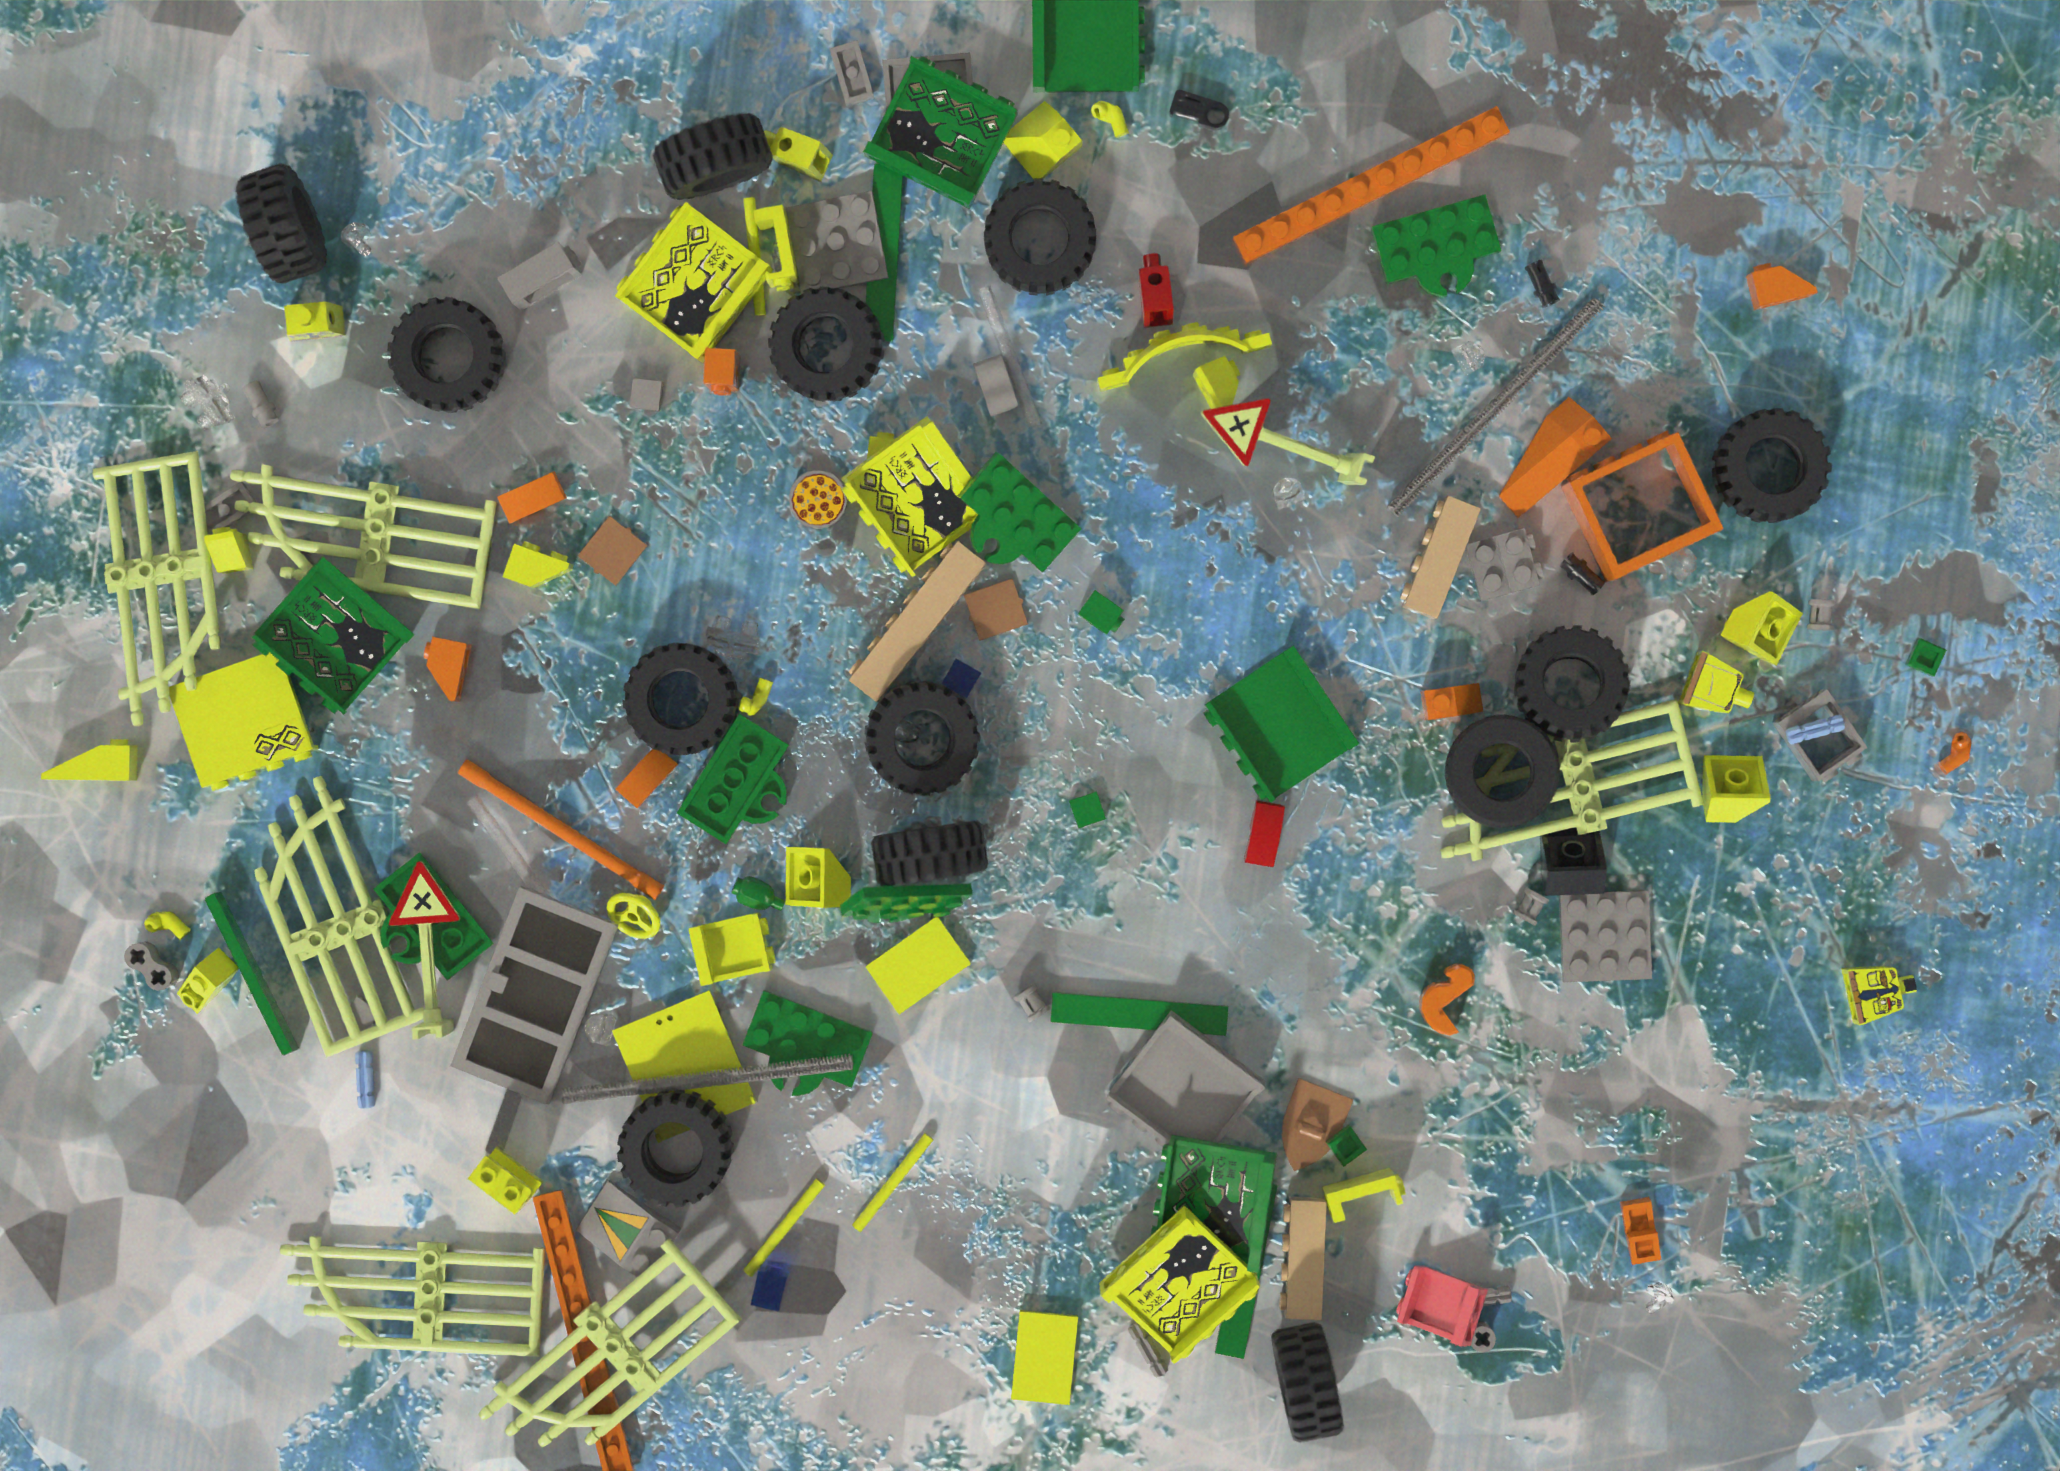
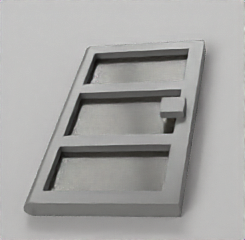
M520 886L452 1060L451 1067L544 1104H550L618 924Z

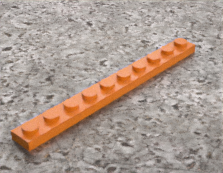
M1496 106L1234 236L1233 240L1245 264H1248L1508 135L1510 131Z
M563 1189L536 1195L533 1197V1202L567 1334L570 1335L578 1328L573 1319L591 1305L592 1301ZM587 1336L571 1348L576 1367L598 1349ZM606 1358L579 1380L584 1399L611 1377ZM614 1389L587 1411L588 1415L612 1414L619 1407ZM621 1421L595 1443L602 1471H635L623 1422Z

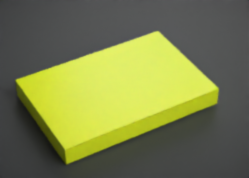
M934 917L865 967L897 1013L901 1014L965 969L971 962L940 918Z
M1028 1310L1019 1311L1011 1399L1070 1405L1078 1315Z

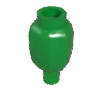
M747 876L744 879L738 877L731 891L732 894L736 895L739 903L757 910H765L772 907L781 911L786 901L775 896L774 890L770 885L752 876Z

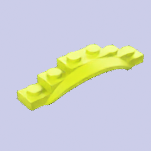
M1198 322L1181 326L1182 331L1172 334L1170 330H1163L1153 334V339L1148 341L1149 346L1147 348L1127 353L1128 358L1123 359L1125 371L1120 372L1119 367L1102 371L1103 376L1097 378L1100 392L1129 385L1132 376L1145 362L1178 347L1206 343L1225 344L1241 349L1243 355L1270 348L1272 345L1269 333L1262 334L1261 330H1256L1244 334L1245 339L1240 340L1238 329L1231 330L1230 326H1225L1212 331L1207 330L1206 325L1199 326Z

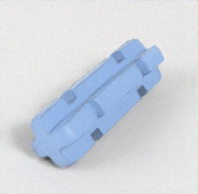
M1835 715L1827 718V720L1824 718L1803 724L1801 727H1791L1786 730V737L1789 744H1795L1803 741V739L1806 741L1828 735L1830 731L1831 733L1842 731L1845 729V723L1841 715Z
M368 1050L358 1051L355 1054V1063L358 1064V1068H356L357 1092H360V1096H357L358 1107L362 1109L372 1108L375 1105V1095H372L374 1090L373 1067H370V1063H373L372 1052Z

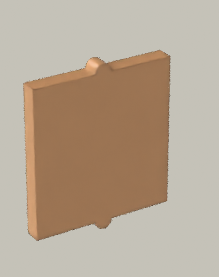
M609 516L579 553L578 557L594 568V573H600L617 586L648 545L632 534L631 528H625Z
M1013 579L964 595L971 614L969 620L974 623L979 641L1028 625L1021 605L1023 599L1019 598Z

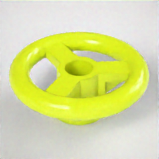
M618 893L608 900L606 906L608 917L611 921L618 924V929L623 933L639 939L651 938L658 933L661 926L660 917L652 906L651 901L645 896ZM628 902L627 908L624 911L616 912L615 906L617 903ZM623 921H629L633 924H637L644 930L632 928L625 924Z

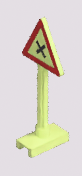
M1269 398L1207 409L1201 412V415L1243 466L1250 464L1258 440L1333 467L1334 471L1339 472L1338 482L1346 485H1366L1367 479L1359 476L1363 464L1373 463L1374 456L1366 453H1346V456L1342 454L1337 456L1264 429L1263 423L1271 403Z
M422 861L417 862L389 921L391 926L417 924L419 926L425 1009H423L424 1021L412 1027L413 1039H420L429 1033L436 1034V1038H441L455 1030L454 1019H442L441 1007H438L432 923L458 921L460 916Z

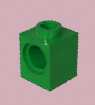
M1094 590L1078 613V616L1105 635L1110 630L1116 633L1125 620L1120 616L1124 610L1096 590Z

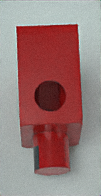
M1146 254L1143 256L1144 268L1139 269L1143 326L1148 328L1173 325L1174 306L1169 267L1166 265L1161 266L1160 254Z

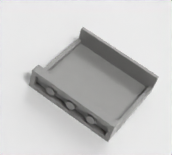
M1171 1010L1110 1089L1106 1099L1110 1101L1108 1105L1120 1115L1126 1113L1133 1119V1125L1145 1133L1148 1130L1157 1137L1155 1139L1156 1142L1162 1147L1163 1144L1169 1145L1172 1135L1219 1143L1256 1095L1259 1096L1263 1091L1265 1080Z

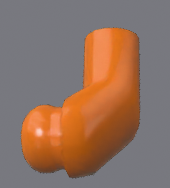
M1958 732L1953 736L1950 755L1938 762L1944 774L1947 775L1969 760L1971 739L1968 734Z

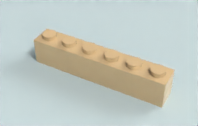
M959 541L955 545L951 543L947 545L939 556L943 561L936 569L931 566L921 579L925 584L918 592L913 589L903 603L907 607L900 615L896 612L892 615L885 625L888 628L882 638L877 635L867 648L870 654L864 661L858 659L849 670V673L852 675L849 681L875 702L882 695L884 696L986 566L982 559Z

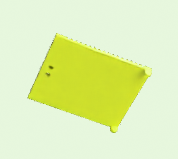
M710 990L612 1030L633 1082L634 1080L638 1082V1079H640V1082L641 1079L645 1081L646 1078L649 1081V1078L652 1080L653 1077L654 1080H656V1077L659 1080V1077L663 1079V1076L667 1079V1076L670 1078L671 1075L674 1078V1075L678 1077V1074L680 1077L681 1074L685 1077L686 1073L687 1076L688 1073L691 1076L692 1073L696 1075V1072L699 1075V1072L703 1074V1071L706 1074V1071L710 1073L711 1070L712 1073H714V1070H716V1073L717 1070L721 1072V1069L725 1072V1069L728 1071L729 1068L732 1071V1068L736 1070V1067L738 1070L739 1067L743 1070ZM749 1082L685 1089L686 1094H692L694 1091L701 1094L700 1098L707 1102L710 1099L716 1104L714 1108L717 1112L723 1111L725 1115L757 1102ZM647 1093V1094H644V1095H641V1094H640L639 1096H640L641 1101L643 1102V1101H644L645 1099H647L648 1097H650V1096L654 1097V1096H656L658 1093H654V1094H652V1093H651V1094H648V1093ZM667 1122L658 1126L654 1132L657 1142L660 1143L691 1130V1128L681 1123Z

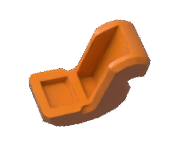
M1461 963L1451 964L1445 968L1444 974L1449 977L1448 981L1431 983L1425 987L1419 998V1009L1424 1020L1432 1029L1440 1034L1451 1036L1459 1033L1442 1008L1471 988L1475 982V975L1471 968Z

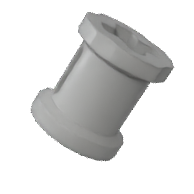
M1808 600V604L1811 605V617L1807 629L1834 631L1831 621L1832 607L1835 606L1836 601Z
M1526 888L1524 890L1526 893L1518 909H1514L1512 914L1536 926V918L1543 905L1548 904L1549 899ZM1535 901L1530 911L1527 913L1531 903Z
M1036 984L1029 986L1013 997L1015 1001L1020 1002L1027 1013L1028 1022L1037 1019L1051 1009L1049 1004L1045 1005L1036 991Z
M1481 1321L1477 1324L1471 1346L1478 1352H1488L1494 1347L1496 1337L1490 1326ZM1477 1332L1485 1334L1486 1340H1477L1475 1334Z

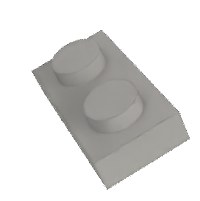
M858 40L829 48L846 107L875 99Z
M244 482L237 483L205 505L208 535L213 534L212 529L229 527L250 513L235 510V502L238 500L249 501V503L256 502Z

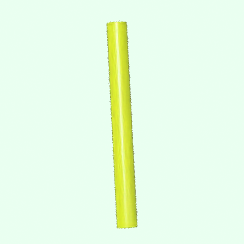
M744 198L748 250L761 259L758 226L753 210L756 209L755 198ZM763 285L753 297L755 316L766 315Z
M926 1133L922 1135L852 1224L856 1230L862 1232L934 1139Z
M816 1178L749 1261L743 1269L747 1275L753 1277L824 1188L825 1184L821 1180Z

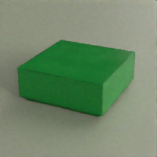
M1917 638L1905 665L1935 677L1947 650L1922 638Z
M1097 791L1069 800L1078 829L1106 819Z
M1347 1125L1325 1141L1343 1167L1367 1150L1350 1125Z

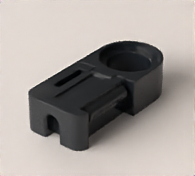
M1183 90L1175 92L1169 111L1171 118L1173 114H1176V116L1195 122L1198 121L1197 126L1214 131L1224 128L1229 119V110L1223 103ZM1213 108L1220 109L1224 113V120L1219 124L1211 123L1207 118L1209 110Z

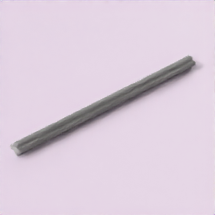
M1592 298L1559 331V334L1557 333L1546 347L1399 493L1387 508L1399 517L1398 513L1402 514L1401 511L1404 512L1403 508L1407 509L1406 506L1409 507L1408 503L1412 504L1411 500L1415 501L1413 498L1417 499L1416 495L1420 496L1419 492L1422 494L1421 490L1425 491L1424 487L1428 488L1426 485L1430 486L1429 482L1433 483L1432 479L1435 481L1434 477L1438 478L1437 474L1441 475L1439 472L1443 473L1442 469L1445 470V466L1448 467L1447 464L1450 465V461L1453 462L1452 459H1456L1455 456L1458 457L1457 453L1461 454L1460 450L1463 452L1462 448L1466 449L1465 445L1469 446L1468 443L1471 444L1470 440L1474 441L1473 437L1476 439L1475 435L1479 436L1478 432L1482 433L1481 430L1484 431L1483 427L1487 428L1486 424L1489 426L1488 422L1492 423L1491 419L1495 420L1494 417L1497 418L1496 414L1500 415L1499 411L1502 413L1501 409L1505 410L1504 406L1508 407L1507 404L1510 405L1509 401L1513 402L1512 398L1515 400L1514 396L1518 397L1517 393L1521 394L1519 391H1523L1522 388L1525 389V385L1528 386L1527 383H1531L1530 380L1533 381L1532 377L1536 378L1535 375H1539L1537 372L1541 373L1540 369L1543 371V367L1546 368L1545 364L1549 365L1548 361L1551 363L1550 359L1554 360L1553 356L1556 358L1555 354L1559 355L1558 351L1562 352L1561 348L1564 350L1563 346L1567 347L1566 343L1569 345L1568 341L1572 342L1571 338L1575 339L1574 335L1577 337L1576 333L1580 334L1579 330L1582 332L1581 328L1585 329L1584 325L1588 326L1587 322L1590 324L1589 320L1593 321L1592 317L1596 318L1594 315H1598L1597 312L1601 313L1600 309L1603 310L1602 307L1605 306L1598 299Z
M846 1054L844 1057L841 1055V1058L837 1055V1058L834 1056L833 1059L832 1056H830V1059L827 1056L826 1060L824 1057L823 1060H821V1057H819V1060L815 1058V1061L812 1058V1061L808 1059V1062L805 1059L804 1062L801 1060V1063L799 1060H797V1063L795 1060L794 1063L790 1061V1064L787 1061L786 1064L783 1062V1065L779 1062V1065L775 1063V1066L774 1063H772V1066L769 1063L768 1067L766 1064L764 1067L763 1064H761V1067L757 1065V1068L755 1065L754 1068L750 1066V1069L746 1066V1069L743 1067V1070L741 1067H739V1070L737 1067L736 1070L732 1068V1071H730V1068L728 1071L725 1069V1072L721 1069V1072L717 1070V1073L716 1070H714V1073H712V1070L710 1073L706 1071V1074L703 1071V1074L699 1072L698 1075L696 1072V1075L692 1073V1076L690 1073L687 1076L686 1073L685 1077L683 1074H681V1077L679 1074L678 1077L674 1075V1078L672 1075L670 1078L667 1076V1079L663 1076V1079L659 1077V1080L658 1077H656V1080L653 1077L652 1080L649 1078V1081H647V1078L645 1081L641 1079V1082L640 1079H638V1082L634 1080V1083L633 1080H631V1083H629V1080L627 1083L623 1081V1084L620 1081V1084L616 1082L615 1085L613 1082V1085L609 1083V1086L607 1083H605V1086L604 1083L602 1086L598 1084V1087L595 1084V1087L591 1085L590 1088L588 1085L587 1088L584 1086V1089H582V1086H580V1089L576 1087V1090L575 1087H573V1090H571V1087L569 1090L566 1088V1091L563 1088L562 1103L571 1104L582 1101L611 1099V1097L620 1098L622 1096L629 1097V1095L662 1093V1091L665 1092L666 1090L669 1092L676 1091L677 1089L687 1090L703 1088L705 1086L712 1087L723 1084L763 1081V1079L771 1080L774 1078L852 1070L853 1054L852 1056L848 1054V1057Z

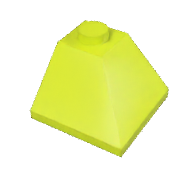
M1044 101L1010 129L1003 144L1034 180V178L1044 179L1082 147V139L1068 122Z
M1222 356L1194 370L1193 377L1210 409L1233 405L1239 383L1237 377L1241 375L1233 359L1228 361L1226 356Z
M1769 591L1733 609L1730 617L1724 624V629L1720 636L1735 646L1777 666L1803 613L1776 593Z
M1703 756L1702 798L1706 822L1736 823L1770 803L1771 797L1763 756Z
M786 847L785 905L834 908L840 907V904L851 897V877L829 848Z

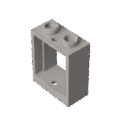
M557 241L497 279L511 303L523 311L581 276L578 267L582 264L569 246L564 248Z
M1828 689L1819 690L1773 722V725L1812 781L1822 780L1823 783L1829 781L1838 774L1837 768L1845 763L1849 766L1863 757L1861 752L1868 748ZM1821 707H1824L1830 717L1835 715L1843 717L1845 729L1841 733L1850 746L1819 768H1816L1799 742L1789 744L1786 730L1794 727Z

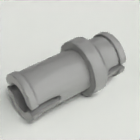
M256 380L246 384L242 390L245 392L253 408V417L259 420L262 428L276 424L279 421L274 412L276 407L274 403L269 402L260 381Z

